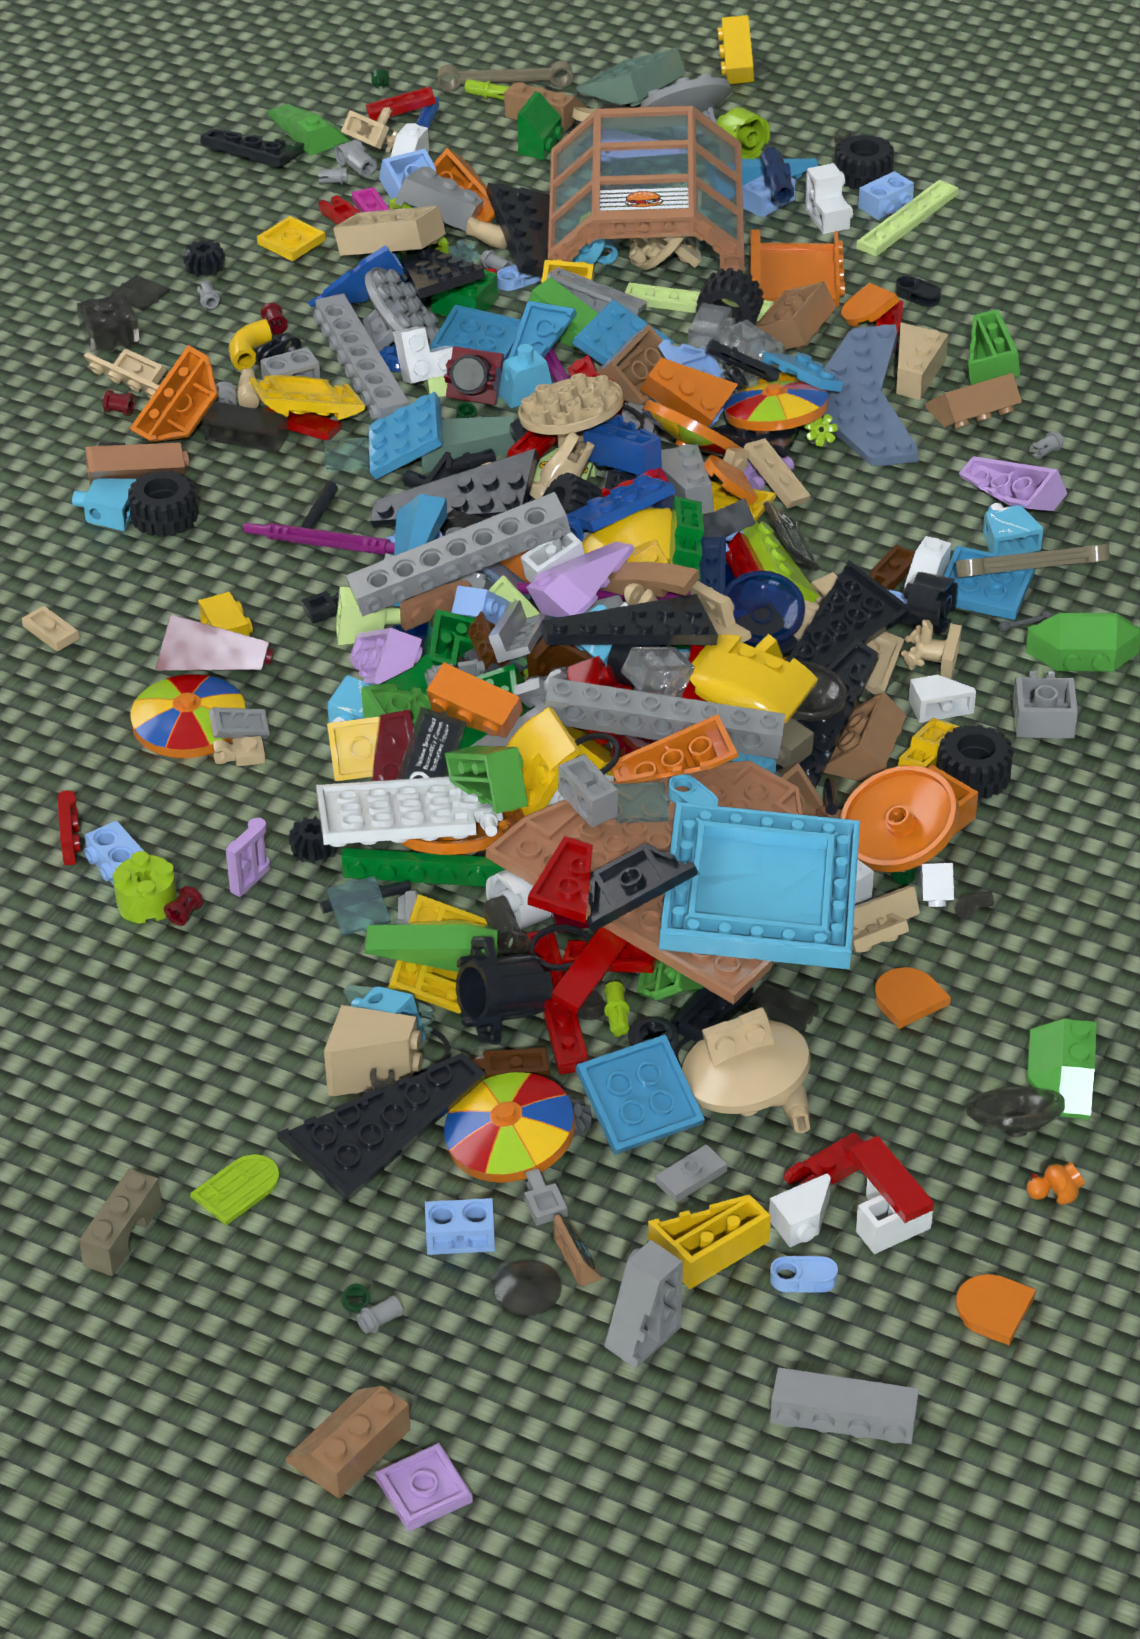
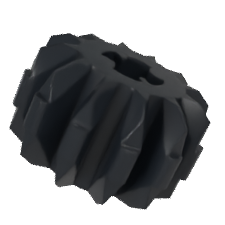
M201 240V242L193 241L192 245L186 246L183 259L189 274H196L197 277L201 275L207 277L210 274L216 275L217 272L223 270L225 253L220 243H213L212 240Z
M316 814L313 819L303 817L302 822H294L293 828L290 830L289 844L291 845V851L294 857L300 858L301 862L311 860L314 865L316 861L321 860L326 863L327 857H335V853L339 849V847H334L330 844L324 845L321 822Z

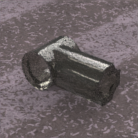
M500 896L486 901L481 910L487 924L498 931L497 953L504 956L527 954L530 940L525 933L521 932L508 898ZM511 938H513L512 945H511V947L509 948V947H508L509 941H510Z

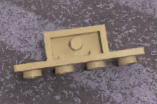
M124 348L114 364L88 352L84 355V358L89 363V369L98 375L103 373L117 384L123 382L134 392L139 393V391H142L149 398L153 396L159 387L157 384L166 372L163 365Z
M697 581L691 588L690 594L698 595L717 634L741 636L740 642L742 643L751 639V632L735 623L733 615L734 605L731 599Z
M906 886L855 906L853 951L858 953L869 951L875 944L894 941L898 939L899 935L909 932L906 919L920 913L916 891L913 886Z

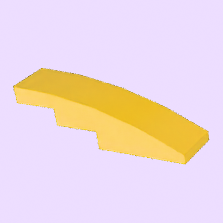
M932 718L912 737L910 748L899 757L898 766H921L928 768L933 765L937 767L941 739L945 737L948 731L953 732L954 728L960 726Z

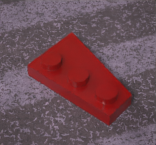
M564 836L528 894L527 905L586 924L593 845Z

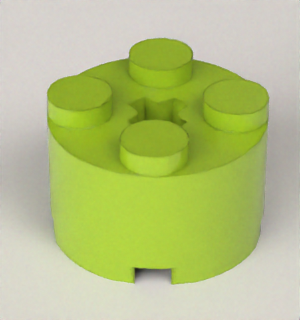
M743 107L733 108L725 115H721L717 120V125L741 142L742 159H756L763 152L761 149L764 143L768 144L769 123L760 115Z
M138 851L133 853L131 858L122 862L113 873L116 904L123 918L139 924L146 923V919L156 918L157 922L166 918L164 906L177 898L174 867L171 863L161 857L149 855L145 851Z

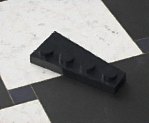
M214 128L200 136V144L208 146L211 150L225 151L232 156L246 157L250 161L267 163L270 167L274 168L281 167L304 152V143L296 142L294 146L285 145V140L281 139L267 142L262 141L263 136L253 135L243 138L242 133Z

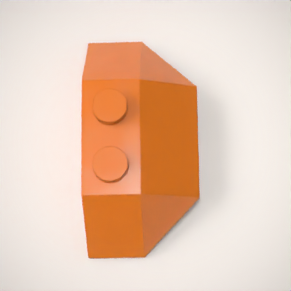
M188 345L129 429L149 442L189 437L218 396L210 358Z

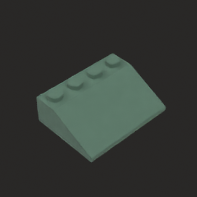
M674 48L623 60L580 84L576 89L577 92L618 105L629 103L630 107L641 104L642 100L649 97L648 92L655 89H664L669 85L675 84L676 80L685 75L686 72L679 50Z

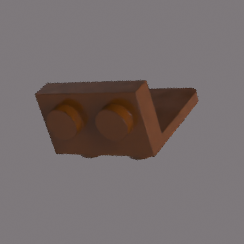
M542 638L534 646L532 652L526 655L528 679L540 678L545 681L552 671L561 669L567 674V678H564V680H568L569 666L592 657L587 652L580 651L570 645H546L544 638Z

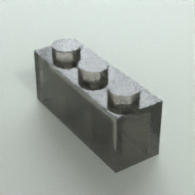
M214 401L203 418L204 435L207 441L278 453L289 436L287 416L276 412Z

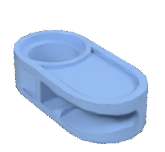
M516 264L502 268L497 272L498 288L504 291L516 290L537 283L542 279L541 276L519 273Z
M783 1256L772 1262L770 1282L775 1289L781 1292H828L836 1286L838 1267L828 1257ZM786 1269L793 1271L795 1276L790 1279H784L779 1277L777 1273Z

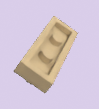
M766 438L747 443L744 446V449L750 451L748 455L750 462L787 508L807 503L811 495Z

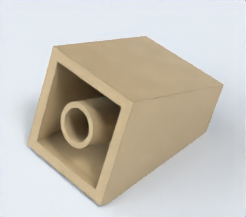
M341 1005L324 1050L328 1095L339 1096L388 1088L397 1084V1080L407 1076L411 1078L414 1076L415 1071L420 1072L423 1053H419L418 1049L421 1044L422 1032L417 1030L416 1017Z

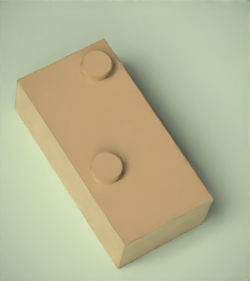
M439 206L361 212L333 227L340 256L372 254L385 245L390 251L423 249L427 245L437 243V239L446 234Z

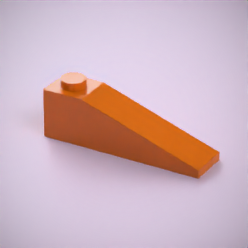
M446 148L434 162L437 174L443 178L454 180L459 187L465 190L476 192L478 197L484 200L476 219L490 223L496 215L485 191L487 186L462 156Z

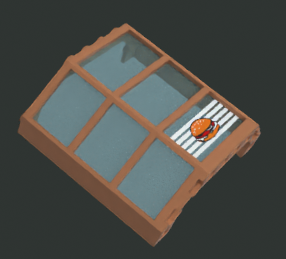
M694 106L596 109L551 149L548 260L573 262V258L579 254V250L586 244L590 245L595 239L695 236L700 241L704 240L713 246V250L720 255V269L727 271V268H733L736 272L740 269L745 273L741 142Z

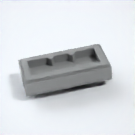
M213 707L209 711L214 738L261 736L262 739H267L270 736L265 709Z
M706 1144L655 1175V1183L677 1203L726 1173L728 1164Z

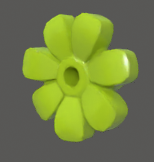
M826 414L823 418L820 417L811 423L805 424L804 428L810 430L805 435L808 441L815 439L816 446H823L824 440L827 443H832L835 440V436L831 433L838 431L837 424H830L832 416Z

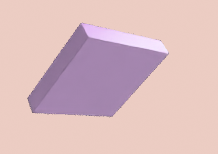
M439 1443L375 1472L377 1483L408 1532L473 1502L472 1493Z

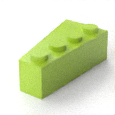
M761 521L760 524L756 522V524L742 529L767 574L761 583L812 603L819 597L818 593L774 536V530L768 524Z

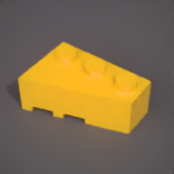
M749 16L722 18V27H718L719 41L724 42V44L719 45L720 58H725V62H721L722 76L727 75V80L730 84L754 82Z
M749 1194L709 1205V1210L690 1214L689 1210L679 1213L678 1218L663 1222H660L659 1219L648 1221V1241H654L683 1261L682 1282L689 1289H692L770 1242L771 1215Z

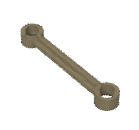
M557 61L550 68L459 71L453 65H444L437 72V82L440 89L447 92L456 90L459 85L465 84L467 79L482 82L489 80L491 83L551 81L556 87L563 88L571 84L573 72L571 65L566 61ZM558 70L568 71L561 79L554 76V73ZM445 74L455 75L454 79L450 80L449 83L441 80V77Z
M1109 544L956 561L957 577L1110 560Z

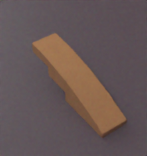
M624 562L618 571L609 575L610 583L606 588L600 587V589L624 596L626 586L635 583L642 585L644 591L651 589L657 597L663 598L668 591L686 596L700 577L698 569L675 564Z

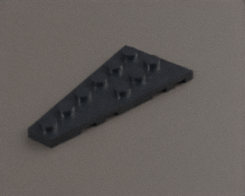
M488 183L485 191L519 273L542 277L548 247L550 194L531 191L524 187H509L503 183Z
M426 246L423 249L403 250L399 254L401 264L405 268L410 282L415 287L419 299L486 277L483 267L475 265L473 262H467L462 258L454 257L451 254L443 253L441 250H435L430 248V246Z
M848 560L844 570L838 576L833 588L828 592L814 615L812 622L806 628L804 635L796 644L787 661L790 662L795 658L817 677L855 639L867 645L907 618L910 609L907 607V604Z
M855 639L817 676V684L791 717L814 732L812 753L799 764L815 789L879 660L878 652L858 639ZM776 764V771L783 769L782 766Z

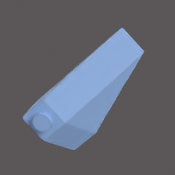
M426 149L382 160L379 180L391 199L398 196L405 177L420 167H430L436 171L435 165Z

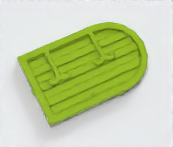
M252 1154L243 1156L233 1161L192 1191L190 1196L227 1226L277 1187L280 1179L278 1166L272 1159L264 1155Z

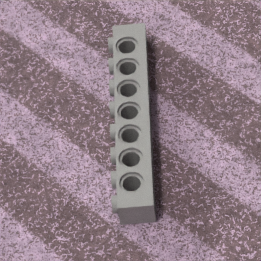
M345 294L316 299V310H313L314 321L316 325H320L323 337L329 340L331 351L336 352L338 363L344 366L346 377L352 380L355 392L360 393L361 401L369 409L371 420L375 421L394 413L398 408L408 406L409 401Z
M553 492L346 575L361 615L365 616L502 560L509 559L524 551L534 549L554 539H559L571 533L567 515L556 493Z
M549 677L545 699V708H553L564 726L619 735L625 734L632 737L660 740L718 714L738 753L778 759L783 736L785 714L551 677Z

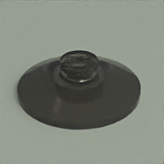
M524 1259L512 1262L498 1272L494 1280L493 1291L497 1302L505 1310L517 1315L530 1316L543 1313L557 1303L561 1295L562 1283L560 1276L550 1265L538 1260Z

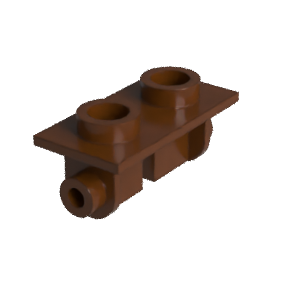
M480 611L474 622L471 623L467 634L479 660L484 662L485 670H487L491 663L504 666L508 663V660L500 663L497 662L488 637L495 624L486 620L484 613Z

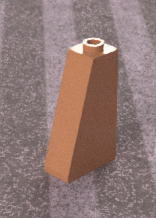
M181 442L85 447L86 467L90 486L93 480L97 478L137 479L140 476H145L146 473H154L160 470L174 471V473L180 472L185 476V467L189 466L187 451H182Z

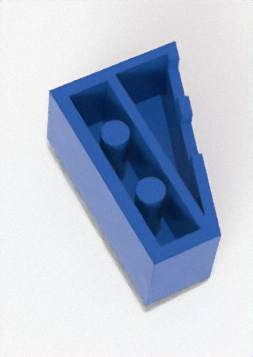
M620 414L583 431L584 444L586 441H589L595 445L588 461L596 463L597 466L612 467L618 472L633 473L636 477L643 475L651 469L659 467L662 469L661 438L644 428L640 429V431L637 430L634 422L629 421L627 424L623 421V416Z

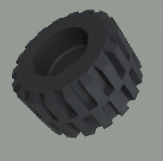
M864 134L849 136V138L842 139V142H838L835 149V165L844 174V186L851 189H860V187L892 173L894 165L893 145L881 137Z
M727 268V271L719 269L717 273L713 272L710 274L696 302V312L700 313L698 318L700 321L705 322L704 326L707 329H713L712 332L716 335L718 332L723 337L731 335L733 338L738 337V334L745 335L748 330L750 331L754 327L762 309L764 298L762 297L763 290L758 288L760 284L757 280H752L753 276L749 273L747 275L743 274V271L740 269L736 272L733 268ZM721 299H729L739 307L729 306Z
M160 470L154 473H146L145 476H140L136 479L137 481L132 482L131 488L128 489L131 521L133 526L138 528V531L142 533L147 532V535L173 536L176 535L175 533L186 531V528H191L193 522H196L198 509L195 484L191 482V478L188 476H184L180 472L174 473V471Z
M565 472L559 475L557 479H554L543 494V496L555 492L566 515L586 506L587 501L596 497L603 498L601 489L597 485L569 472Z
M964 725V728L956 727L953 729V732L948 731L940 741L937 768L978 792V800L983 797L985 799L992 798L993 794L999 795L1002 793V789L1008 787L1011 778L1013 747L1011 746V741L1005 738L1002 732H995L994 728H985L983 725Z

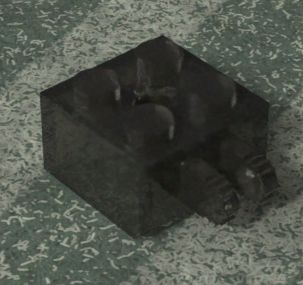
M113 294L109 297L88 299L85 302L77 303L80 329L90 352L107 349L110 352L114 351V347L123 346V348H129V344L140 342L138 320L126 294Z

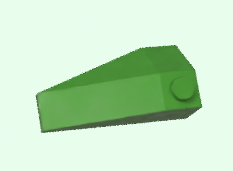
M290 104L268 110V115L295 142L304 143V150L310 156L351 140L347 134L341 132L342 129L318 114Z
M394 684L363 686L361 689L363 718L378 717L382 714L410 709L412 724L415 726L422 724L426 713L434 716L428 694L422 693L421 688L412 687L411 691L397 689Z
M464 920L368 925L366 928L365 954L458 972L460 967H457V960L461 957L470 956L471 940L473 937L493 938L497 956L498 931L489 925ZM481 949L482 956H485L484 949Z

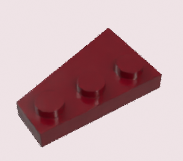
M410 709L379 716L371 782L403 780L416 742Z

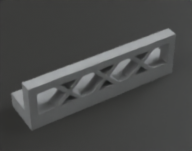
M559 267L547 275V279L549 277L553 278L598 314L614 299L639 317V314L646 309L648 303L645 300Z
M520 600L509 603L488 636L497 662L500 663L530 654L542 634L540 631L542 620L550 619V617L546 614H538L526 618Z

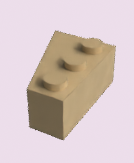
M901 323L896 394L918 400L922 398L946 361L948 334L934 329Z

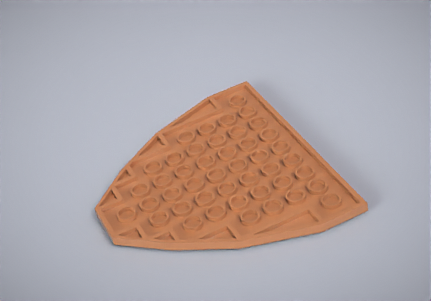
M752 761L729 762L713 769L687 773V775L694 777L717 796L718 806L803 815L799 787ZM671 777L618 786L616 780L610 781L618 789L617 817L592 828L566 800L529 814L486 848V858L534 886L564 836L593 845L591 873L645 843L656 847L658 851L670 853L676 804L668 797V785ZM679 786L675 788L676 790L682 792L690 790L689 788L684 786ZM665 893L603 926L605 929L732 1004L738 1001L770 971L774 964V961L757 960L755 958L745 959L660 950L659 940ZM589 903L587 904L586 917H590L591 907Z

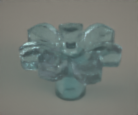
M458 240L456 243L457 247L450 246L449 248L450 254L467 262L474 263L473 260L479 258V252L473 251L475 248L473 242H468L465 245L464 240Z

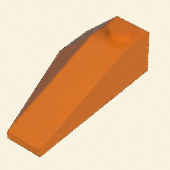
M717 714L620 757L611 771L618 786L713 769L739 757Z

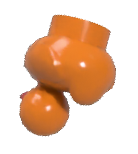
M1072 1162L1065 1166L1052 1164L1046 1168L1044 1177H1039L1037 1174L1032 1173V1179L1027 1184V1193L1031 1198L1041 1200L1049 1194L1051 1188L1058 1197L1056 1202L1060 1205H1065L1077 1199L1079 1188L1086 1183Z

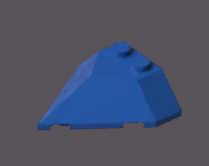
M385 245L360 261L359 266L347 271L324 289L321 295L310 300L308 304L310 307L316 306V299L343 293L349 303L370 300L365 285V275L374 267L395 270L405 284V281L409 278L395 253L392 254Z

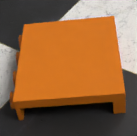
M760 230L750 231V275L753 276V281L757 280L760 284L758 288L763 290L762 297L764 300L774 303L783 291L825 282L835 305L839 306L840 296L845 295L843 240H838V231H834V244L760 243Z

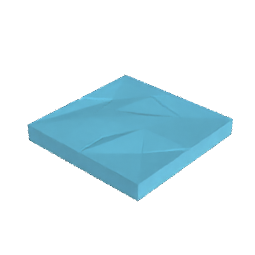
M676 802L670 853L675 855L677 861L682 863L693 862L699 874L665 892L659 949L849 969L852 954L860 821Z

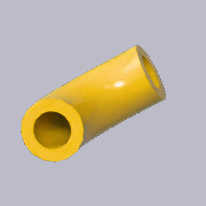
M266 319L245 325L233 335L228 351L231 362L236 369L242 371L254 366L256 362L254 350L272 340L270 326Z

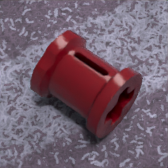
M275 302L265 304L260 311L261 318L267 320L272 335L281 334L288 327L287 319L282 315L281 306Z
M110 389L106 391L103 397L104 412H123L126 416L133 414L135 408V395L133 393L123 395L114 393Z
M183 886L178 892V897L173 902L170 901L164 906L166 917L178 926L185 925L189 920V915L194 910L200 909L204 903L202 895L195 888Z

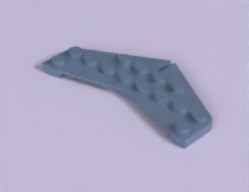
M896 324L865 328L857 327L849 331L824 368L835 372V376L843 381L841 392L825 390L828 395L829 407L824 415L829 414L832 416L830 424L835 423L838 427V431L834 433L872 466L918 462L916 443L882 393L893 348L896 347L897 343Z

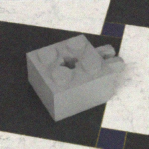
M1030 671L1029 677H1015L1013 708L1016 737L1074 738L1078 714L1074 678H1055L1054 671H1048L1046 678H1038L1036 671Z

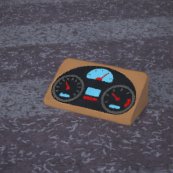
M554 1216V1240L577 1284L581 1287L601 1280L602 1275L577 1229L562 1216Z

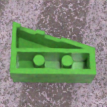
M549 277L532 290L529 301L574 308L577 315L557 341L581 350L572 344L574 338L598 313L553 278Z
M996 309L974 315L970 359L968 361L970 385L1013 373L1014 378L1020 377L1018 351L999 310Z
M475 745L445 753L450 782L467 794H476L480 803L492 805V811L496 814L528 806L522 773L523 759L518 751V747Z

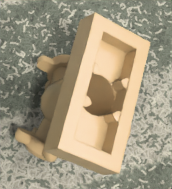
M388 107L381 111L377 122L350 110L341 130L342 133L381 149L384 143L388 145L385 151L387 153L393 149L398 134L394 130L392 136L387 135L390 127L386 126V123L392 111Z
M923 620L922 627L920 625L916 626V630L905 637L906 642H913L915 644V647L913 646L909 652L906 650L901 652V656L905 658L909 669H915L916 665H925L923 660L941 663L940 676L952 680L960 648L962 625L951 624L947 639L945 641L932 639L933 626L931 622Z

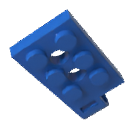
M648 475L637 477L633 480V484L627 487H616L610 491L609 495L603 498L596 497L587 501L586 506L567 514L570 531L582 542L584 531L595 532L676 494L673 483L655 479Z

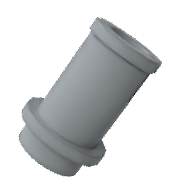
M339 166L338 169H318L319 184L340 183V185H343L344 182H348L347 168Z
M494 250L484 251L480 258L481 264L486 269L496 268V271H499L502 268L512 266L511 261L498 256Z
M201 282L202 289L199 285L197 286V291L201 296V305L207 309L216 308L220 302L218 293L214 291L210 282Z
M1048 432L1045 438L1030 445V452L1040 449L1032 454V456L1036 459H1041L1052 451H1059L1064 445V438L1059 432Z
M390 1296L370 1309L368 1307L362 1308L361 1313L357 1315V1321L365 1333H376L379 1331V1326L403 1315V1308L395 1296Z

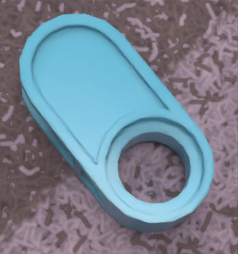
M682 774L670 778L668 797L675 804L676 802L718 806L717 796L694 777ZM679 786H684L689 788L690 790L682 792L676 790L675 788Z

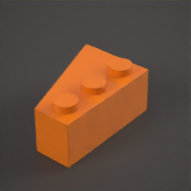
M661 357L645 379L640 390L659 404L709 427L738 384Z
M445 662L426 690L435 717L486 732L491 736L506 738L523 711L519 696Z

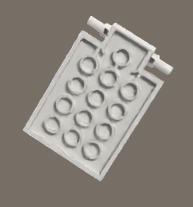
M449 777L316 785L324 845L330 844L334 847L358 842L364 845H372L378 841L389 840L395 843H402L408 839L420 838L425 841H433L439 837L463 839L469 835H476V822L480 823L487 836L492 837L497 834L498 821H503L502 813L496 814L493 812L492 805L480 803L476 794H467L452 784Z

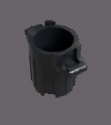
M476 936L471 940L470 956L461 957L457 960V967L460 968L456 978V995L458 1005L464 1016L461 1017V1022L466 1028L476 1027L478 1041L481 1044L498 1045L501 1042L502 1021L533 1017L546 1011L543 1006L546 1000L552 999L553 984L550 971L543 970L539 964L542 959L535 955L521 954L497 957L493 938ZM481 949L485 950V956L481 955ZM487 1027H490L491 1032H487Z

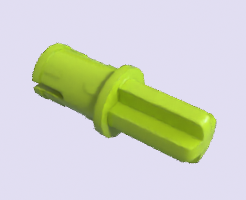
M467 79L464 89L466 93L481 95L485 99L492 97L504 100V92L510 86L492 84L489 80L482 82Z
M617 981L609 982L604 988L607 1003L604 1012L609 1018L610 1031L614 1032L615 1037H620L621 1035H626L629 1031L627 1014L630 1008L625 1001L623 984Z

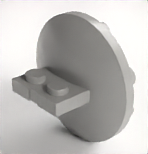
M710 73L700 75L698 79L690 80L689 77H683L676 80L674 85L648 92L649 97L641 101L640 107L694 106L716 123L713 108L730 95L731 87L728 80L712 77ZM688 128L670 129L672 140H688ZM696 131V139L706 138Z
M380 267L372 268L365 275V285L375 310L363 319V323L378 351H382L385 346L389 347L394 341V331L415 326L425 327L430 349L431 343L439 332L436 326L438 322L437 317L430 310H427L416 296L415 287L409 282L405 284L395 270H386Z

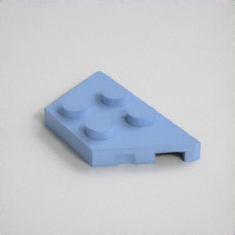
M663 340L658 345L666 359L722 378L721 373H723V370L714 356L705 354L704 348H694L687 344L677 347L671 345L670 340ZM724 406L709 427H712L718 421V417L724 411Z

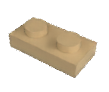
M45 606L22 617L23 627L57 652L79 640L78 630Z

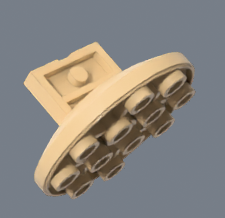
M688 184L679 185L675 188H688ZM684 190V191H663L662 193L688 192V190ZM697 190V211H698L699 205H700V193H699V191ZM663 195L661 197H681L689 195ZM673 199L663 201H689V199ZM684 203V204H660V205H656V206L689 205V203ZM695 236L630 238L628 241L630 246V262L639 270H648L657 266L673 252L677 254L683 263H689L694 268L701 262L700 241Z
M579 373L567 380L550 385L541 384L536 386L534 393L521 400L522 404L519 407L518 415L520 423L525 429L538 434L557 435L558 447H560L570 432L577 434L578 440L571 452L578 455L584 445L583 431L613 417L623 406L624 397L621 387L609 380L608 376L586 377L585 374Z
M763 1007L738 1016L739 1018L731 1021H724L703 1029L704 1040L697 1042L687 1054L682 1071L701 1108L718 1113L752 1116L759 1110L785 1103L789 1096L805 1080L811 1064L806 1040L793 1027L781 1022L768 1020Z

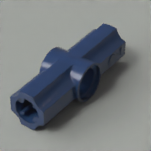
M767 147L760 157L765 186H770L773 198L777 199L779 203H787L790 198L794 197L789 163H784L781 152L776 150L775 147Z

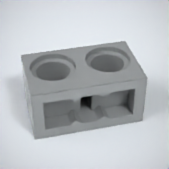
M308 347L260 360L262 380H264V376L268 375L320 378L319 362Z
M585 754L559 765L558 792L591 828L617 817L618 789Z

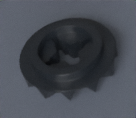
M659 1017L640 1019L628 1031L630 1046L647 1041L648 1034L653 1038L666 1034L673 1051H675L676 1044L679 1042V1034L675 1025Z

